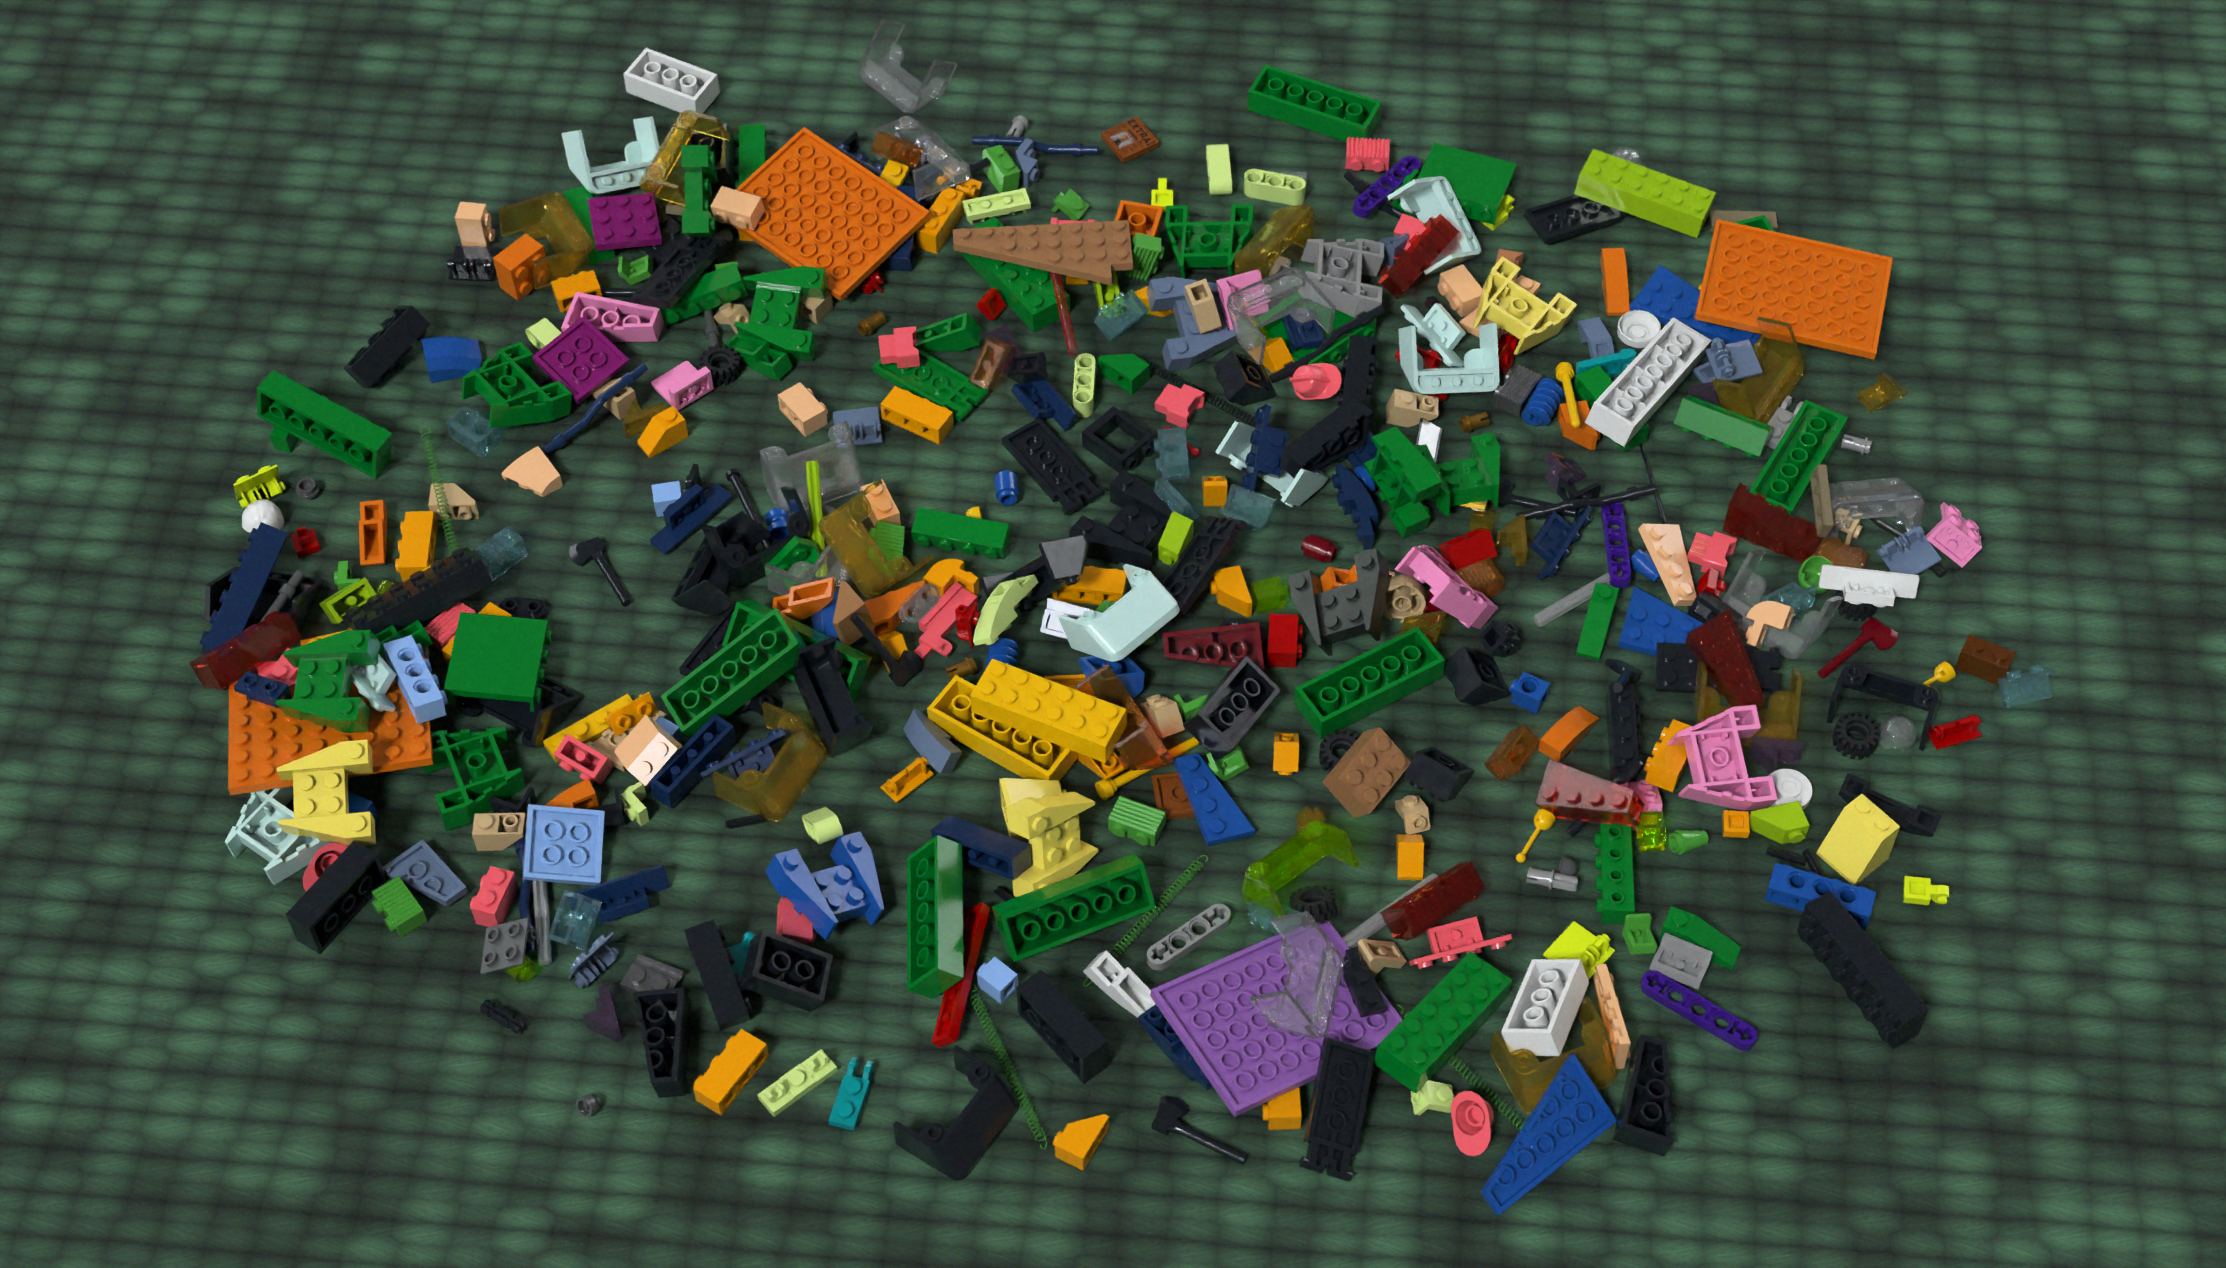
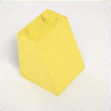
M999 779L1001 807L1007 830V807L1027 797L1036 799L1042 798L1043 795L1060 796L1061 793H1067L1066 789L1061 790L1058 780ZM1008 830L1009 837L1029 844L1028 839Z
M1860 794L1844 807L1816 854L1851 885L1856 886L1889 859L1900 826L1867 797Z

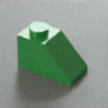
M1134 354L1101 355L1098 358V373L1133 395L1150 380V364Z

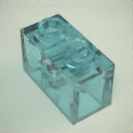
M1133 290L1126 294L1121 292L1113 299V304L1109 306L1106 303L1097 310L1098 316L1094 319V323L1109 341H1112L1148 312L1146 306Z
M1185 427L1157 430L1158 439H1154L1155 453H1159L1160 458L1155 459L1157 472L1162 473V480L1190 478Z
M564 890L547 939L585 951L602 902Z

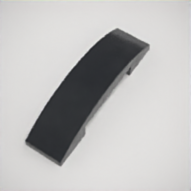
M1847 773L1838 795L1848 804L1860 794H1863L1900 826V831L1933 837L1942 815L1920 805L1916 809H1912L1869 789L1871 783Z

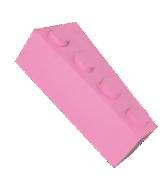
M576 292L561 330L564 332L585 316L610 342H657L665 323L660 308Z

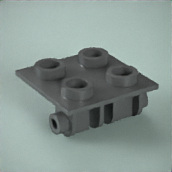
M529 917L486 928L480 970L481 975L524 964L526 943H533L538 936L537 931L529 927Z

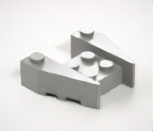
M1308 239L1301 261L1314 263V272L1305 271L1299 293L1357 318V314L1363 311L1368 312L1381 305L1382 287L1361 283V274L1377 277L1384 258V243L1367 239H1355V242H1346L1345 239H1336V242H1324L1323 239Z

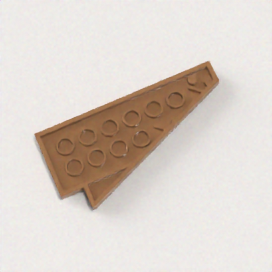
M1129 220L953 229L954 251L1112 285L1111 271L1133 270Z

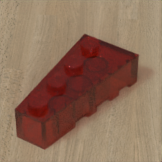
M1739 483L1729 502L1723 532L1749 541L1754 545L1772 550L1777 554L1785 555L1801 563H1804L1809 557L1817 555L1823 537H1818L1815 525L1799 516L1793 518L1784 507L1780 505L1774 507L1764 501L1766 497L1759 493L1755 496L1746 490L1747 486Z
M1725 610L1689 632L1685 643L1731 707L1756 705L1757 711L1762 709L1765 698L1730 610Z
M274 611L265 616V620L248 627L241 634L191 661L189 664L202 686L224 690L239 680L247 671L251 672L301 639L302 637L289 614Z
M1551 759L1548 760L1535 803L1540 809L1551 812L1555 818L1636 827L1639 826L1645 805L1632 789Z
M1472 861L1460 862L1381 911L1380 914L1394 939H1405V941L1417 938L1447 915L1459 910V907L1465 902L1468 903L1478 898V893L1484 890L1485 886Z

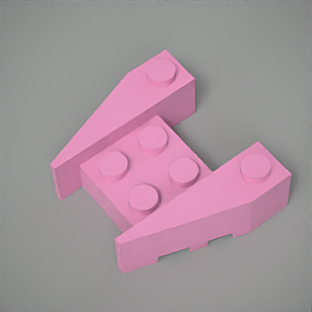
M1425 544L1412 547L1395 570L1416 578L1421 584L1426 582L1430 585L1429 591L1434 595L1430 600L1431 604L1456 617L1467 628L1470 629L1472 626L1481 629L1498 607L1482 592L1472 589L1448 567L1450 563L1434 548Z
M1756 705L1731 707L1695 726L1676 733L1667 742L1668 746L1685 744L1693 784H1688L1678 793L1679 797L1741 811L1768 808L1778 800L1772 776L1748 778L1740 739L1751 738L1761 729Z

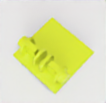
M265 466L258 470L257 474L242 476L236 481L237 483L233 484L236 499L239 500L242 509L257 501L254 493L259 500L262 499L258 492L259 490H262L267 500L270 498L265 488H267L271 498L283 494L282 491L286 490L282 481L279 482L278 466Z
M1573 921L1542 956L1547 959H1581L1587 978L1590 980L1594 975L1595 966L1604 964L1615 950L1609 946V936L1602 934L1596 937Z

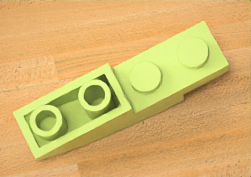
M1034 574L1001 582L993 590L983 606L977 621L973 638L975 646L995 643L999 639L998 636L1012 626L1011 622L1018 616L1014 609L1020 605L1019 602L1032 593L1033 587L1038 583Z

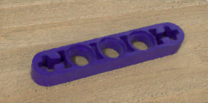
M1406 156L1355 199L1352 207L1353 213L1361 218L1369 217L1389 200L1388 195L1393 193L1396 188L1401 187L1408 174L1411 175L1415 169L1420 170V160L1414 156ZM1394 174L1401 175L1403 178L1395 177ZM1386 184L1391 186L1392 188H1385L1382 185ZM1372 194H1373V195H1376V196H1378L1380 199H1375V198L1371 197L1370 195H1372Z
M1621 502L1602 506L1601 517L1609 582L1613 587L1625 588L1631 583V567L1623 505ZM1610 510H1614L1615 515L1611 516ZM1618 525L1620 528L1610 529L1608 526ZM1613 541H1619L1622 544L1615 546L1611 545L1610 543ZM1618 557L1624 559V561L1614 562L1612 559ZM1617 571H1622V577H1618Z
M1648 971L1643 975L1640 986L1646 996L1741 1051H1748L1754 1047L1758 1037L1757 1031L1748 1023L1658 971ZM1653 981L1657 982V985H1654L1653 987L1649 986V983H1652ZM1664 987H1667L1665 993L1661 994V991L1664 990ZM1672 992L1679 993L1683 1000L1674 1002L1669 998V994ZM1693 1006H1701L1705 1009L1706 1013L1704 1015H1696L1692 1012L1691 1008ZM1723 1019L1728 1023L1729 1027L1720 1029L1715 1025L1714 1021ZM1733 1027H1736V1031L1734 1030V1033L1732 1035V1029ZM1748 1035L1749 1038L1745 1039V1041L1740 1039L1741 1036Z

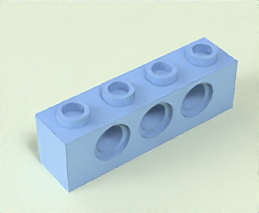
M412 635L384 643L386 661L397 674L395 680L417 724L445 716L444 705L448 704V700L444 690L439 691L438 689L440 685L436 674L431 675L432 669L429 660L423 659L424 653L421 644H416Z

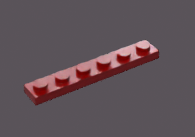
M984 903L965 910L963 918L964 978L944 992L931 1042L938 1047L956 1042L960 1033L959 1029L965 1013L968 993L971 990L973 973L977 966V957L982 946L984 930L988 923L990 907Z

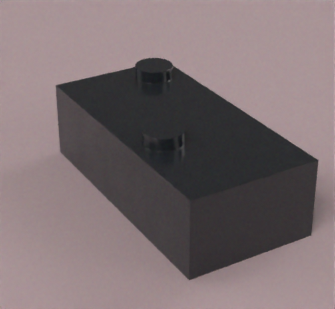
M1245 656L1226 673L1184 723L1183 727L1219 760L1236 746L1281 689L1252 660Z
M354 840L331 865L325 868L319 879L286 913L297 941L318 954H322L373 897L371 891L388 881L377 853Z
M1042 970L1016 987L1018 1013L1083 1084L1108 1067V1041L1092 1025V1021L1087 1013L1084 1011L1080 1012Z

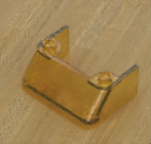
M691 110L682 112L671 125L640 178L639 187L644 193H653L656 198L685 206V193L679 185L666 182V179L681 155V146L688 143L694 131L727 141L730 140L731 137L720 120L716 117Z
M552 192L499 208L500 234L502 237L523 230L524 234L526 233L533 239L546 237L557 253L532 261L535 289L549 286L551 281H555L560 277L573 276L592 251L590 235L565 197L560 193Z
M1304 203L1276 210L1262 229L1242 250H1238L1235 254V275L1258 269L1261 272L1266 297L1267 269L1292 242L1305 248L1307 240L1313 239L1314 207Z
M1759 316L1757 322L1762 336L1755 342L1753 349L1763 374L1746 377L1741 384L1714 378L1713 384L1723 408L1768 424L1778 407L1782 405L1784 399L1790 394L1801 378L1804 364L1791 324Z
M881 479L869 485L824 516L818 526L821 535L860 592L868 598L880 595L934 558L930 554L913 565L904 556H895L888 561L861 522L871 513V504L865 495L883 484Z
M1698 662L1695 725L1731 708V706H1719V693L1715 688L1706 686L1707 670L1703 662ZM1792 668L1790 691H1777L1773 693L1769 698L1768 709L1757 708L1761 729L1751 738L1740 739L1741 746L1786 749L1795 743L1802 688V676L1797 668Z
M764 701L762 708L766 727L771 730L777 728L792 730L793 735L788 737V740L764 773L749 769L742 772L737 780L714 771L712 776L717 797L754 814L762 813L763 817L767 820L778 822L789 814L826 760L827 752L821 740L798 716Z
M1588 996L1583 998L1579 1020L1583 1025L1581 1038L1585 1045L1560 1054V1056H1555L1539 1063L1534 1053L1527 1049H1519L1510 1053L1499 1031L1493 1033L1490 1054L1523 1112L1527 1114L1532 1113L1569 1054H1575L1597 1090L1610 1086L1615 1081L1617 1067L1609 1033Z

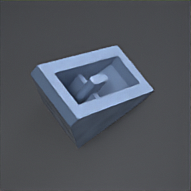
M1407 233L1383 238L1378 241L1384 243L1382 263L1392 270L1402 263L1401 254L1409 240Z

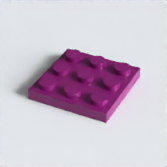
M653 193L588 198L596 251L662 245Z
M585 316L532 356L533 361L553 381H560L572 393V399L577 404H580L630 364L629 359Z

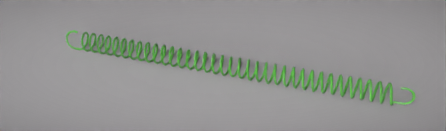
M428 440V441L423 442V443H424V444H425V443L428 444V443H432L433 441H432V440ZM429 444L427 446H424V450L426 447H433L434 445ZM436 452L426 454L427 462H429L428 459H435L437 457L431 456L428 458L427 455H434ZM432 460L429 463H436L438 460ZM433 464L430 467H437L439 464ZM435 476L433 479H439L442 476ZM432 479L433 486H434V490H435V494H436V498H437V502H438V506H439V510H440V514H441V518H442L441 521L443 522L442 525L444 526L443 529H444L445 531H446V530H453L454 527H450V528L445 529V526H452V525H449V524L444 525V522H451V521H448V520L443 521V518H450L451 515H447V516L442 517V514H444V515H445V514H449L450 511H446V512L441 513V510H442V511H444V510H443V509H440V506H441V507L447 506L448 503H444V504H442V505H439V502H440V503H443V502H446V501H444V500L438 501V498H439V499H442V498L437 497V495L445 494V491L436 493V491H441V490L435 489V487H440V486L434 485V483H440V482H442L443 480L440 479V480L433 481V479ZM444 531V533H445L446 535H447V534H454V533H455V531H451V532H448V533H446V532ZM445 535V537H446L447 539H448V538H455V537H456V535H452V536H449V537H447V536ZM446 539V541H447L448 543H449V542H456V541H457V539H453V540H450V541H448V540ZM447 543V545H448L449 547H450V546H457V545H458V543H454V544H451V545H449V544Z
M1197 860L1193 861V864H1190V867L1188 868H1191V870H1195L1191 867V865H1194V867L1196 868L1197 865H1195L1194 862H1197L1198 865L1200 862ZM1188 868L1184 871V873L1181 874V877H1178V880H1175V883H1173L1176 884L1177 887L1180 885L1177 884L1176 881H1179V883L1184 887L1185 883H1188V880L1182 877L1183 874L1185 876L1187 875L1185 874L1186 871H1188V873L1190 872L1193 875L1192 877H1194V874L1191 871H1189ZM1173 884L1169 887V889L1166 890V894L1170 899H1173V896L1167 893V891L1170 890L1171 887H1173V889H1177L1173 886ZM1163 893V896H1160V899H1158L1161 900V902L1163 903L1165 901L1162 900L1161 897H1164V899L1170 903V900L1168 901L1166 899L1167 897L1164 896L1165 893ZM1149 911L1145 912V915L1143 916H1145L1146 918L1148 917L1151 920L1150 922H1152V919L1149 916H1147L1146 913H1149L1150 916L1153 914ZM1143 916L1139 919V922H1136V925H1133V928H1130V931H1128L1134 938H1137V936L1133 935L1134 933L1131 932V929H1133L1134 932L1138 934L1135 931L1136 929H1134V926H1136L1137 928L1139 927L1141 929L1140 931L1143 932V929L1137 925V923H1140L1141 926L1144 925L1140 922L1141 919L1146 925H1149V923L1147 924L1145 922L1146 920L1143 919ZM1128 932L1127 935H1124V938H1121L1120 941H1118L1117 944L1114 945V948H1111V951H1109L1112 952L1113 955L1115 954L1116 958H1119L1118 955L1112 951V949H1115L1116 952L1120 954L1117 951L1118 949L1115 948L1116 945L1119 948L1121 947L1123 949L1122 951H1125V949L1118 944L1119 942H1121V944L1125 948H1128V946H1125V943L1121 941L1122 939H1124L1125 942L1129 944L1126 941L1127 939L1125 938V936H1127L1128 938L1130 937L1132 939L1131 941L1134 942V939L1128 935Z
M973 990L970 993H968V997L970 998V994L976 990ZM975 994V995H978L977 997H975V998H976L975 1000H977V999H980V1000H979V1001H976V1002L973 1001V1002H972V1006H974L973 1003H977V1004L982 1003V1004H983L984 1002L981 1001L982 998L979 997L980 994ZM980 1004V1005H978V1006L975 1005V1006H974V1010H976L975 1007H979V1008L983 1007V1006H981L982 1004ZM980 1011L978 1018L982 1022L981 1025L984 1027L989 1026L988 1028L994 1026L992 1025L993 1021H990L991 1017H988L989 1013H981L982 1011ZM983 1027V1029L986 1031L991 1030L990 1032L996 1030L994 1029V1027L988 1030ZM985 1031V1033L987 1034V1038H989V1042H991L990 1039L995 1038L994 1040L998 1038L999 1040L1001 1039L1000 1037H997L999 1035L998 1033L993 1032L989 1034ZM993 1034L992 1036L997 1034L995 1037H988V1035ZM992 1041L991 1046H993L1002 1070H1004L1014 1095H1016L1018 1103H1020L1019 1106L1022 1107L1021 1104L1029 1101V1098H1026L1027 1094H1024L1025 1090H1022L1023 1086H1020L1022 1082H1018L1020 1078H1011L1014 1075L1017 1077L1018 1074H1013L1016 1070H1011L1014 1068V1066H1009L1012 1062L1004 1061L1005 1059L1003 1058L1005 1057H1002L1003 1055L1001 1054L1003 1053L999 1051L1004 1048V1045H1001L1002 1041ZM1020 1090L1024 1091V1092L1021 1093V1094H1019L1020 1092H1018L1017 1094H1015V1091H1020ZM1023 1105L1021 1110L1024 1112L1023 1114L1025 1115V1112L1031 1111L1033 1107H1028L1027 1109H1031L1024 1111L1023 1108H1026L1028 1106ZM1034 1113L1025 1115V1119L1028 1120L1027 1123L1030 1124L1029 1127L1032 1129L1039 1127H1035L1038 1124L1034 1122L1036 1120L1039 1121V1119H1035L1036 1117L1027 1119V1116H1031ZM1042 1128L1041 1130H1039V1131H1037L1038 1129H1036L1035 1131H1033V1130L1031 1129V1131L1034 1132V1133H1037V1132H1040V1131L1043 1130V1128ZM1045 1132L1038 1133L1035 1136V1140H1037L1036 1137L1044 1135ZM1044 1136V1139L1037 1140V1141L1046 1140L1047 1136Z
M1408 1011V1012L1405 1014V1016H1404V1017H1401V1018L1404 1019V1018L1410 1013V1011ZM1454 1054L1448 1060L1449 1065L1452 1064V1068H1456V1071H1459L1460 1075L1463 1074V1078H1466V1081H1470V1085H1473V1088H1477V1091L1482 1092V1090L1486 1088L1487 1084L1484 1085V1087L1481 1090H1478V1088L1483 1084L1484 1081L1480 1082V1084L1477 1087H1474L1475 1083H1477L1480 1080V1077L1474 1083L1471 1084L1472 1079H1474L1477 1074H1475L1470 1080H1467L1468 1076L1464 1077V1074L1469 1070V1067L1464 1071V1073H1460V1071L1466 1066V1064H1464L1459 1070H1457V1067L1462 1063V1061H1460L1457 1066L1453 1067L1454 1063L1459 1059V1057L1456 1058L1454 1062L1450 1064V1060L1455 1057ZM1488 1088L1487 1091L1483 1094L1480 1092L1481 1095H1484V1098H1488V1102H1491V1105H1495V1108H1498V1111L1500 1107L1505 1103V1101H1503L1499 1107H1496V1104L1501 1100V1098H1499L1496 1103L1492 1104L1493 1100L1498 1096V1094L1495 1095L1494 1098L1489 1101V1097L1494 1093V1091H1492L1488 1097H1485L1486 1093L1491 1088ZM1506 1105L1504 1109L1499 1112H1502V1115L1507 1116V1114L1512 1110V1108H1510L1506 1114H1503V1111L1509 1106ZM1516 1111L1513 1112L1512 1115L1508 1118L1505 1116L1506 1119H1509V1122H1513V1126L1516 1125V1129L1521 1130L1523 1125L1519 1128H1517V1126L1523 1120V1118L1520 1119L1519 1122L1515 1125L1514 1121L1519 1117V1115H1517L1514 1120L1510 1121L1511 1117L1516 1113Z

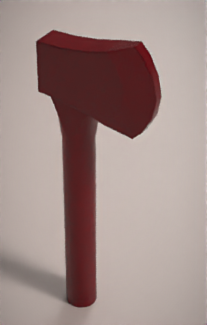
M1871 617L1862 625L1860 629L1862 633L1859 637L1817 672L1818 676L1822 679L1826 678L1864 644L1870 641L1879 650L1893 647L1897 642L1898 632Z

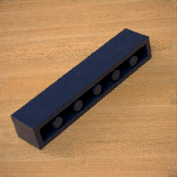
M260 522L258 529H252L248 538L251 544L248 549L243 548L238 560L242 563L238 570L234 569L229 578V582L232 583L229 591L224 589L220 597L219 603H222L219 611L214 610L209 621L213 625L209 632L204 631L199 643L203 645L202 654L226 664L230 663L283 549L288 533Z

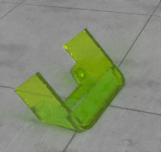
M1318 820L1308 823L1303 830L1248 867L1245 871L1241 888L1244 902L1284 921L1286 916L1275 891L1325 855H1329L1354 867L1360 865L1347 832Z

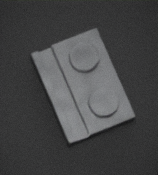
M637 954V959L631 964L620 986L621 989L631 993L678 988L681 979H684L685 975L682 970Z

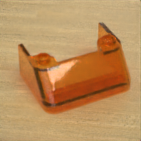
M1108 663L1075 685L1080 692L1127 709V726L1115 745L1121 754L1117 758L1125 769L1130 767L1132 771L1161 768L1167 767L1174 762V759Z

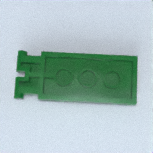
M918 349L920 367L898 369L897 363L881 364V358L872 366L874 373L903 390H908L916 396L926 398L936 405L948 408L959 422L973 409L972 405L976 406L989 393L986 387L978 388L971 383L969 377Z

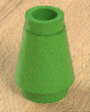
M1675 830L1668 837L1669 847L1673 853L1682 855L1707 845L1708 835L1705 830Z

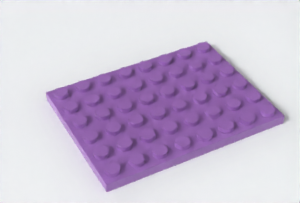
M1325 920L1324 924L1318 922L1314 926H1312V923H1309L1308 926L1300 924L1151 989V998L1234 1117L1315 1080L1323 1039L1328 1037L1376 1052L1378 1044L1403 1020L1381 990L1380 992L1387 1006L1386 1012L1360 1017L1343 978V965L1345 964L1343 957L1346 953L1345 950L1350 948L1327 920Z

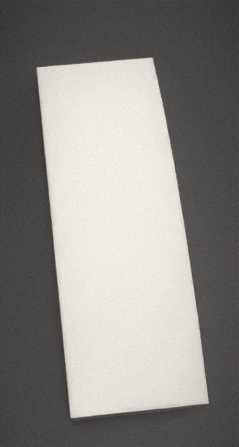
M1107 950L1098 954L1083 971L1109 997L1137 1018L1155 1005L1150 996L1151 990L1129 967L1124 969Z

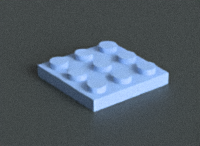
M529 804L527 807L522 880L593 886L600 884L605 811Z

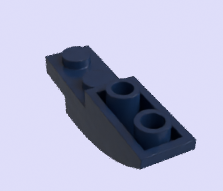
M1336 464V474H1332V483L1334 488H1338V505L1343 507L1345 515L1351 514L1352 522L1357 524L1356 537L1357 541L1362 542L1363 550L1373 549V530L1377 529L1378 524L1376 506L1360 480L1342 464Z
M1156 1004L1138 1017L1139 1022L1158 1047L1189 1080L1193 1081L1195 1079L1207 1091L1213 1087Z

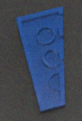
M1198 753L1174 759L1173 764L1207 847L1254 835L1255 829Z

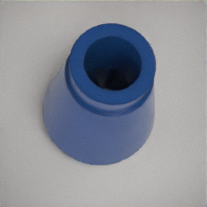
M1639 549L1630 558L1632 570L1652 580L1654 583L1661 578L1647 551L1644 552L1642 549Z

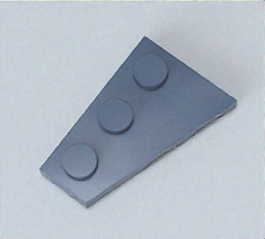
M423 839L383 866L385 875L391 878L399 876L406 886L447 907L468 893L467 887Z

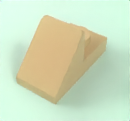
M1360 939L1358 941L1360 959L1367 962L1374 977L1383 967L1401 968L1407 962L1395 942Z

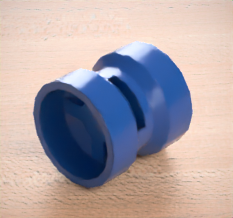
M775 508L768 511L765 518L769 526L768 531L771 532L770 538L778 541L788 536L789 533L786 528V522L789 518L788 512L783 508Z

